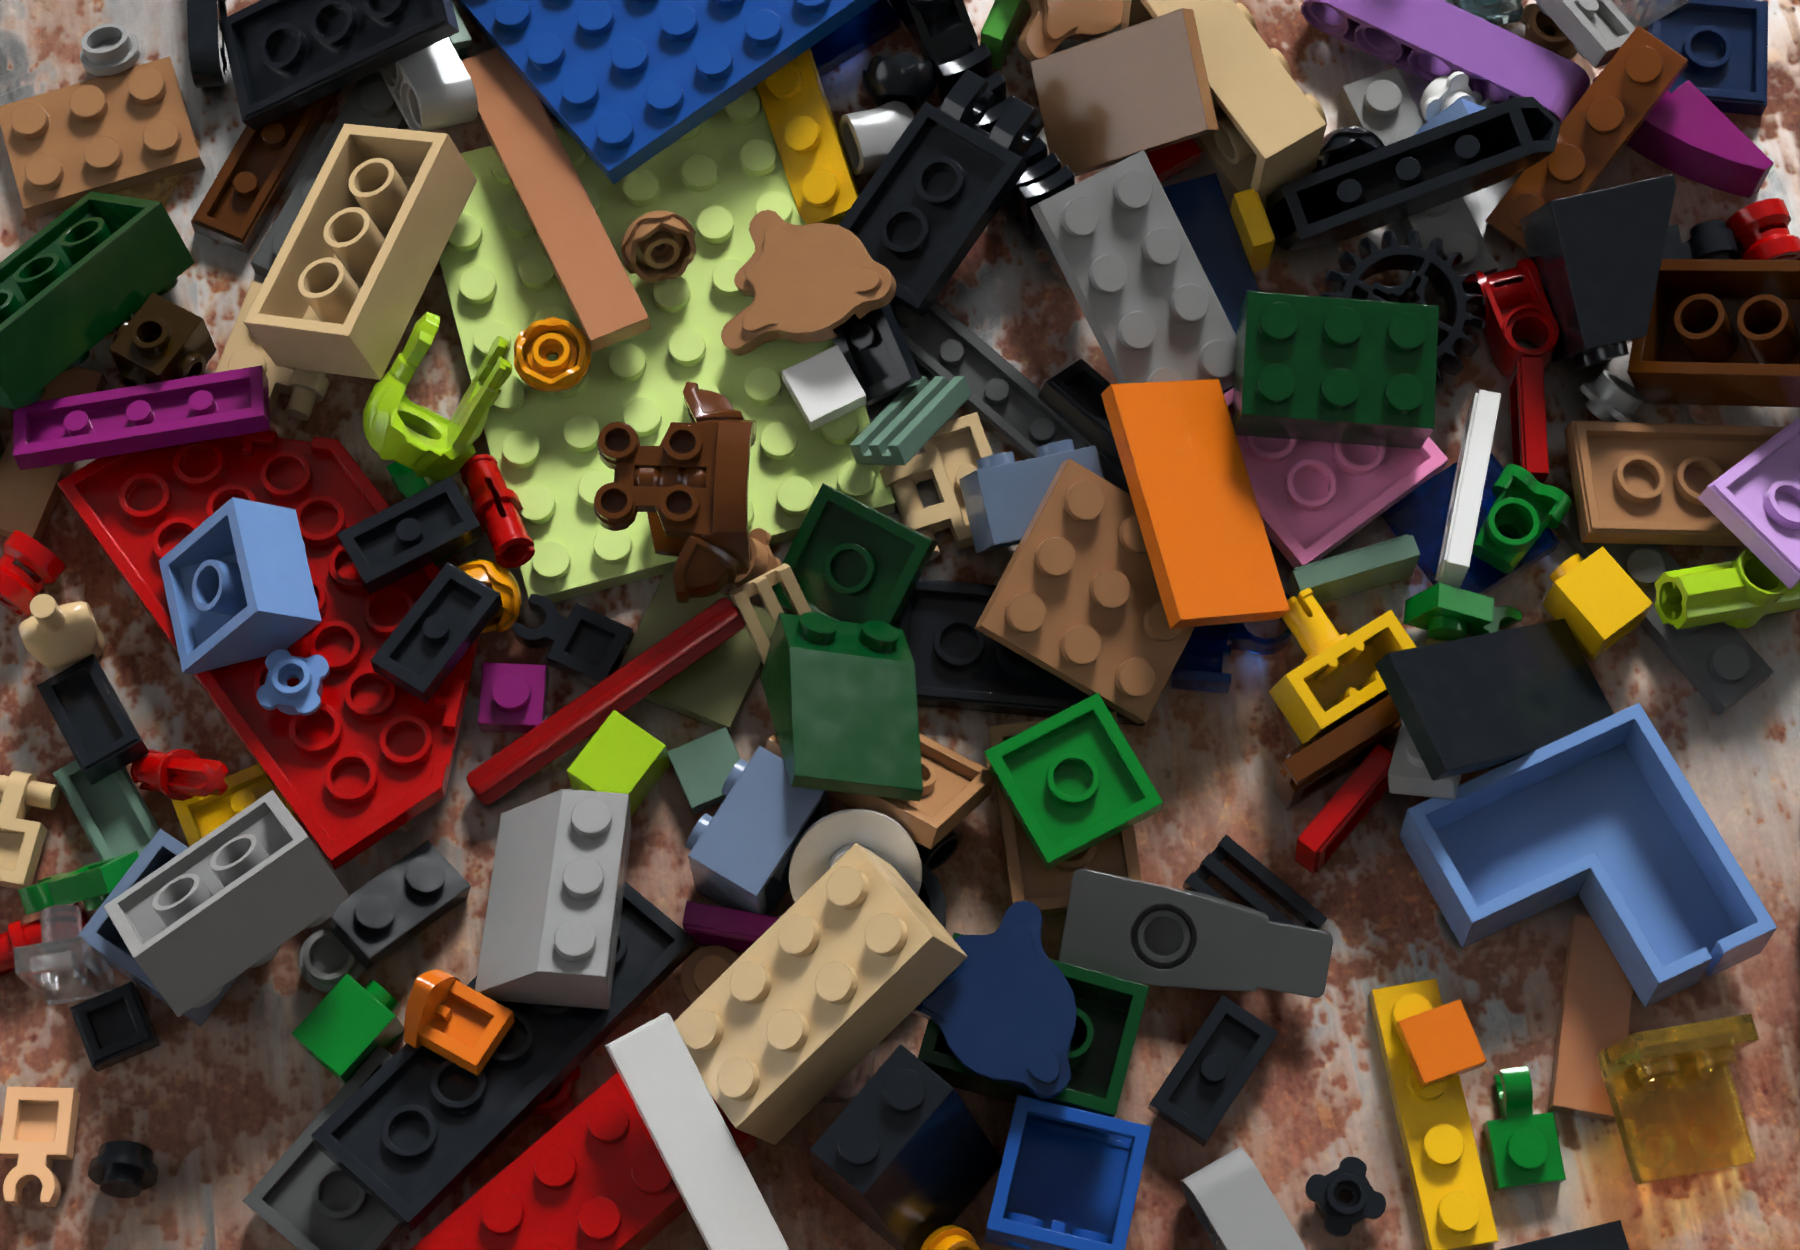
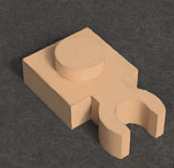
M7 1086L0 1140V1155L9 1159H18L17 1166L7 1174L3 1184V1196L10 1205L20 1206L24 1186L29 1181L38 1179L42 1183L41 1203L47 1207H56L61 1196V1184L57 1175L52 1171L53 1160H73L80 1093L76 1089Z

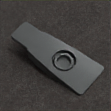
M1079 868L1073 873L1059 961L1142 984L1231 991H1257L1258 987L1319 998L1325 992L1333 937L1330 932L1325 930L1268 921L1269 916L1262 912L1204 893Z

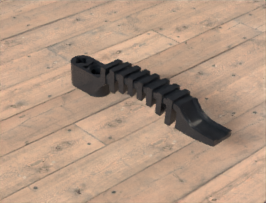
M889 0L919 46L924 62H932L933 77H938L939 97L942 102H944L945 97L967 69L987 80L989 84L987 89L993 92L996 98L981 122L976 125L991 133L994 125L1015 97L1012 94L1007 98L1006 80L998 70L993 74L992 53L985 43L979 47L978 38L963 0ZM1038 136L1030 149L1025 152L1028 155L1025 161L1028 168L1008 195V208L1015 218L1021 217L1024 232L1029 239H1036L1038 249L1046 250L1055 258L1030 207L1075 185V177L1068 165L1061 169V161L1054 151L1048 155L1046 143L1041 136Z

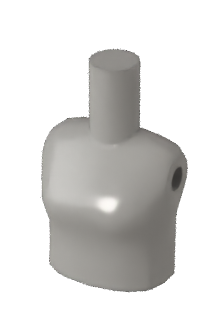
M891 101L874 109L842 115L839 124V135L851 171L855 175L876 172L915 117L907 104L900 101Z

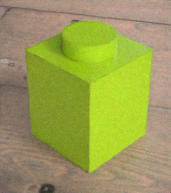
M613 710L567 769V773L573 790L629 794L630 814L632 816L669 768L670 760L664 743Z

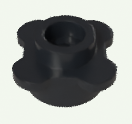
M1344 1158L1340 1162L1338 1169L1325 1176L1321 1174L1312 1175L1305 1186L1307 1198L1310 1201L1316 1202L1317 1210L1325 1220L1324 1227L1326 1231L1336 1237L1347 1236L1351 1232L1352 1226L1365 1218L1378 1219L1386 1208L1385 1197L1380 1192L1373 1190L1365 1176L1367 1171L1366 1164L1359 1158ZM1341 1191L1350 1192L1352 1200L1349 1203H1344L1340 1200L1339 1194Z

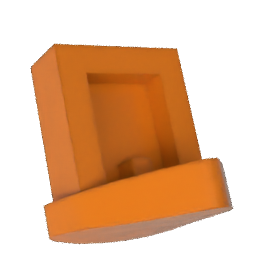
M439 969L430 970L419 975L414 981L405 1011L404 1042L416 1049L422 1045L479 1076L515 1022L514 1014L507 1007L462 984L453 975Z

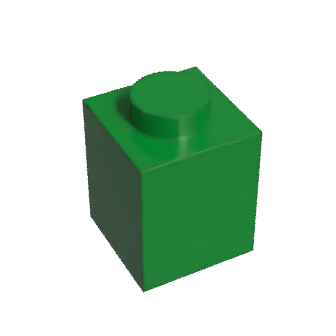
M346 974L291 1034L304 1050L345 1085L379 1045L388 1051L404 1033V1027L394 1014L401 1005L373 979H370L362 987L349 974Z

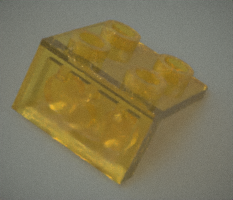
M1752 1014L1636 1032L1596 1054L1632 1178L1636 1184L1738 1167L1755 1161L1756 1154L1729 1070V1066L1737 1062L1735 1052L1759 1040Z

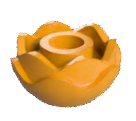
M549 317L544 320H537L530 324L526 330L522 331L515 341L514 367L520 378L527 385L538 391L561 392L574 387L586 375L591 364V347L583 330L576 328L571 322L564 319ZM550 354L558 355L555 361H549L547 358Z
M479 559L459 565L457 568L499 592L503 605L481 633L495 630L504 632L508 630L518 618L522 604L520 586L514 575L507 568L500 566L494 561Z

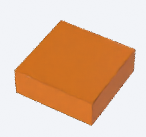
M1461 999L1400 1020L1395 1026L1421 1089L1480 1068L1487 1062Z

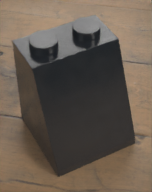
M1674 174L1552 200L1520 219L1528 256L1534 261L1539 270L1544 293L1559 326L1560 333L1552 354L1553 363L1573 359L1575 369H1581L1610 362L1614 358L1629 354L1627 343L1647 336L1676 190Z
M901 1044L810 1149L814 1180L896 1250H920L924 1241L932 1232L940 1227L952 1225L998 1171L1002 1163L1001 1157L956 1090Z

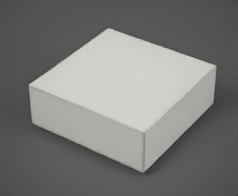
M838 345L782 371V380L811 431L867 404L866 394Z

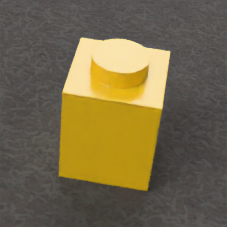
M1603 546L1586 559H1583L1577 553L1559 565L1549 576L1553 585L1542 603L1555 620L1565 619L1578 646L1591 661L1639 627L1653 605V602Z

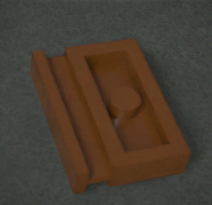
M1388 695L1366 710L1361 708L1342 719L1331 732L1313 743L1309 741L1298 746L1280 761L1279 764L1283 769L1278 773L1273 791L1287 810L1359 766L1378 743L1384 748L1393 744L1401 727L1400 721L1402 718L1391 696Z

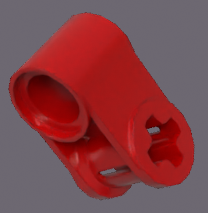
M1523 258L1517 261L1516 267L1486 275L1479 270L1473 271L1476 272L1478 280L1474 286L1467 290V293H1477L1485 298V304L1482 309L1473 312V315L1479 316L1485 321L1483 333L1499 372L1510 380L1516 363L1521 357H1543V370L1545 373L1560 332L1558 322L1544 293L1542 279L1534 261L1531 258ZM1523 339L1530 341L1537 346V349L1521 347L1515 340Z

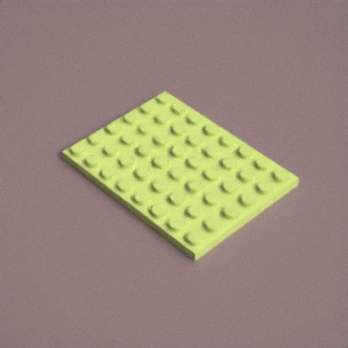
M756 86L614 185L564 127L555 129L649 317L651 329L598 351L593 352L591 349V364L586 375L577 385L561 392L538 391L527 385L520 378L514 367L515 341L517 336L526 330L530 324L549 317L564 319L571 322L576 328H582L493 146L490 145L461 153L476 177L477 182L439 261L471 382L496 337L501 336L509 341L503 358L511 363L512 373L500 387L501 392L494 405L490 406L484 432L490 455L498 462V468L507 488L513 490L519 497L523 510L519 511L521 520L528 536L532 538L535 553L526 564L520 566L528 599L531 594H538L556 603L661 575L666 570L673 571L678 557L655 553L647 512H637L635 521L628 528L619 531L605 529L597 521L593 506L595 495L603 485L614 482L615 473L614 469L608 468L601 461L597 443L599 434L606 425L613 422H623L635 430L640 446H660L671 422L692 423L683 395L687 382L697 383L699 389L724 395L735 410L742 412L744 420L756 421V440L754 445L751 446L749 461L748 530L750 533L756 528H761L769 532L771 535L769 546L795 539L823 483L885 515L895 512V500L891 487H885L880 474V470L884 465L857 464L849 447L851 442L871 423L866 406L855 409L811 431L782 380L783 370L835 346L832 339L813 343H798L786 339H777L767 342L742 356L732 354L722 342L721 333L723 327L733 317L748 307L754 297L743 295L734 282L738 270L755 252V244L749 232L751 220L761 211L772 210L787 223L806 225L798 213ZM665 210L674 212L684 217L696 231V254L693 261L688 264L685 272L675 279H664L651 283L642 280L636 273H629L624 265L621 253L622 240L629 225L638 217L651 211ZM550 354L547 359L555 361L558 355Z

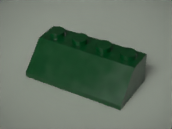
M90 191L0 262L1 407L17 410L36 402L44 394L47 384L63 371L73 369L82 364L89 357L90 349L108 334L117 332L118 328L126 320L132 319L134 313L142 307L152 293L161 296L169 292L176 286L178 282L177 277L195 263L162 202Z

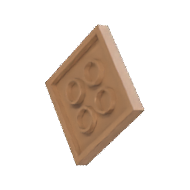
M1069 458L1061 463L974 629L1087 695L1092 696L1099 693L1106 706L1133 722L1141 724L1147 722L1195 627L1169 628L1131 495Z

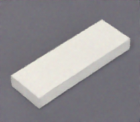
M1479 389V392L1475 393L1466 415L1435 580L1438 583L1460 588L1470 566L1501 399L1500 393Z

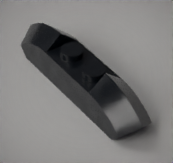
M1515 97L1283 184L1267 196L1265 213L1275 236V244L1286 251L1332 244L1490 187L1526 170L1553 153L1561 123L1534 97Z

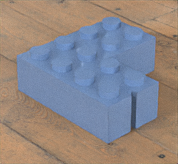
M1640 703L1459 785L1455 800L1433 797L1407 809L1399 835L1400 840L1462 948L1573 896L1579 895L1644 1008L1697 984L1704 971L1709 978L1760 954L1777 929L1771 916Z

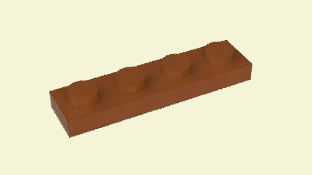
M1638 25L1561 123L1555 151L1523 171L1485 220L1486 225L1528 255L1520 219L1552 200L1588 193L1686 69L1688 59Z

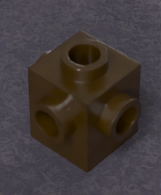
M155 293L149 296L132 319L126 320L118 328L113 344L109 347V351L120 371L118 378L125 387L204 375L206 364L217 351L203 318Z

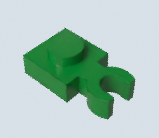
M134 851L88 864L74 871L52 875L38 880L37 884L19 889L18 893L26 915L83 901L86 911L98 909L139 857L138 852Z

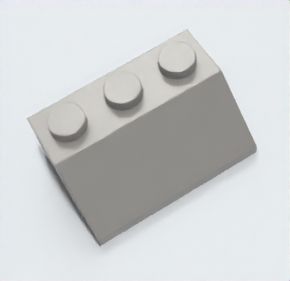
M561 789L501 813L475 991L494 1001L609 1010L632 832L629 794Z
M271 790L103 907L135 961L176 1016L180 1017L191 1008L202 1007L210 1003L220 994L225 984L248 968L261 966L271 960L277 954L282 944L305 928L318 926L328 920L336 911L337 906L350 896L311 839L275 792Z

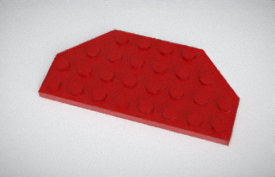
M268 430L101 457L57 482L64 498L177 654L178 650L159 560L232 497L296 509L322 621L286 650L291 656L308 658L317 654L327 660L330 673L321 681L323 694L320 708L315 713L307 716L285 714L277 708L273 710L263 708L258 702L256 693L258 688L265 684L268 669L265 664L267 656L196 673L193 676L334 870L445 797L480 635L427 704L374 672L370 660L440 571L432 562L370 595L368 594L341 548L337 533L390 506L338 439L313 436L312 442L279 438L276 431ZM291 678L288 680L287 685L294 687L298 685L299 679Z

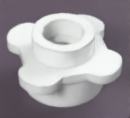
M1457 71L1450 76L1438 77L1427 86L1421 97L1420 110L1423 118L1429 122L1459 98L1480 105L1482 103V95L1470 89L1468 86V75Z

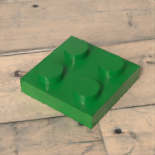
M1099 693L984 751V762L1046 870L1162 810V799Z

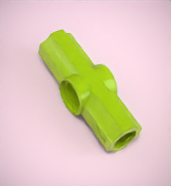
M1748 548L1744 549L1734 561L1664 572L1654 584L1656 589L1654 607L1663 625L1671 624L1677 630L1725 622L1727 625L1735 628L1747 629L1756 625L1766 614L1800 609V582L1789 589Z

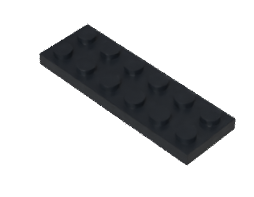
M625 882L609 1010L496 1001L513 1011L515 1022L479 1076L422 1045L416 1049L406 1043L311 1135L314 1145L412 1232L695 950L694 938ZM477 976L467 985L475 990Z

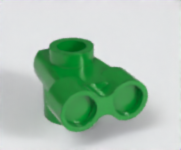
M1515 464L1506 465L1491 490L1496 499L1474 541L1472 554L1504 574H1510L1546 528H1558L1572 506L1571 498L1564 491L1539 482L1528 470ZM1501 533L1509 534L1513 539L1507 538Z

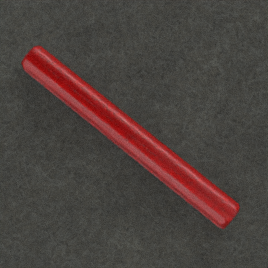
M727 597L720 598L469 772L466 780L474 795L485 806L499 800L598 731L613 710L620 714L624 713L742 631L745 627V622L740 612Z

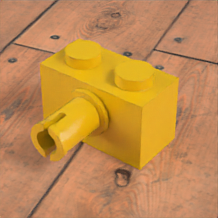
M1310 587L1299 592L1298 597L1292 596L1287 600L1290 611L1282 616V619L1307 657L1303 660L1304 663L1285 674L1269 691V694L1302 744L1314 740L1336 726L1342 719L1354 711L1367 707L1389 693L1375 663L1390 652L1416 648L1392 610H1389L1348 636L1346 633L1339 635L1313 596V591Z

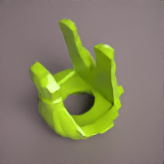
M426 312L416 321L403 352L398 354L390 371L374 385L363 410V431L369 441L368 443L382 460H394L413 469L417 477H429L436 482H440L450 476L453 477L476 453L472 444L479 438L486 424L490 406L494 405L501 392L500 387L511 375L512 365L503 358L509 341L501 336H497L450 420L429 408L415 404L404 392L418 365L429 350L440 324V316Z

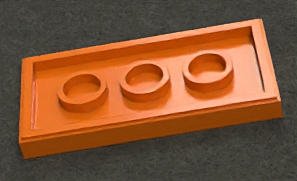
M1219 379L1110 384L1101 393V397L1169 628L1280 619L1290 611Z

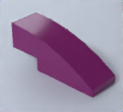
M1689 80L1672 93L1668 91L1626 144L1645 158L1680 176L1717 190L1751 198L1759 192L1774 164Z

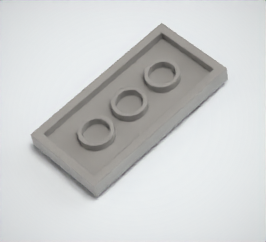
M1144 150L1030 207L1119 384L1219 379L1222 391L1234 386L1237 336Z

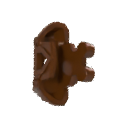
M687 382L683 390L692 423L671 422L660 446H640L635 430L623 422H613L606 425L601 430L597 443L601 461L608 468L614 469L615 473L614 482L603 485L595 495L593 506L596 519L605 529L619 531L628 528L635 521L637 512H647L655 553L678 557L672 572L677 603H688L690 598H705L716 595L726 584L734 583L737 575L747 574L750 569L748 479L750 449L756 440V421L744 420L742 412L735 410L724 395L699 389L698 384L693 382Z

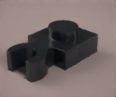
M538 594L530 595L528 599L530 609L546 618L540 627L534 629L515 622L512 630L515 638L522 645L529 648L551 646L546 656L549 666L592 686H595L618 669L634 637L632 628L578 603L575 604L569 617L566 618L558 614L556 606L549 598Z

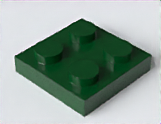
M823 483L782 564L786 563L791 567L812 612L826 615L837 621L860 624L867 621H881L895 627L938 542ZM780 582L771 586L780 605L793 611Z

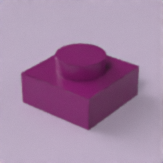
M483 663L477 722L480 731L527 733L546 720L549 683L547 665Z

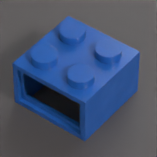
M1017 1095L984 1242L1016 1250H1125L1151 1126Z

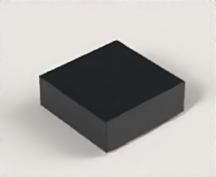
M133 981L70 1007L91 1066L97 1072L160 1046L138 986Z

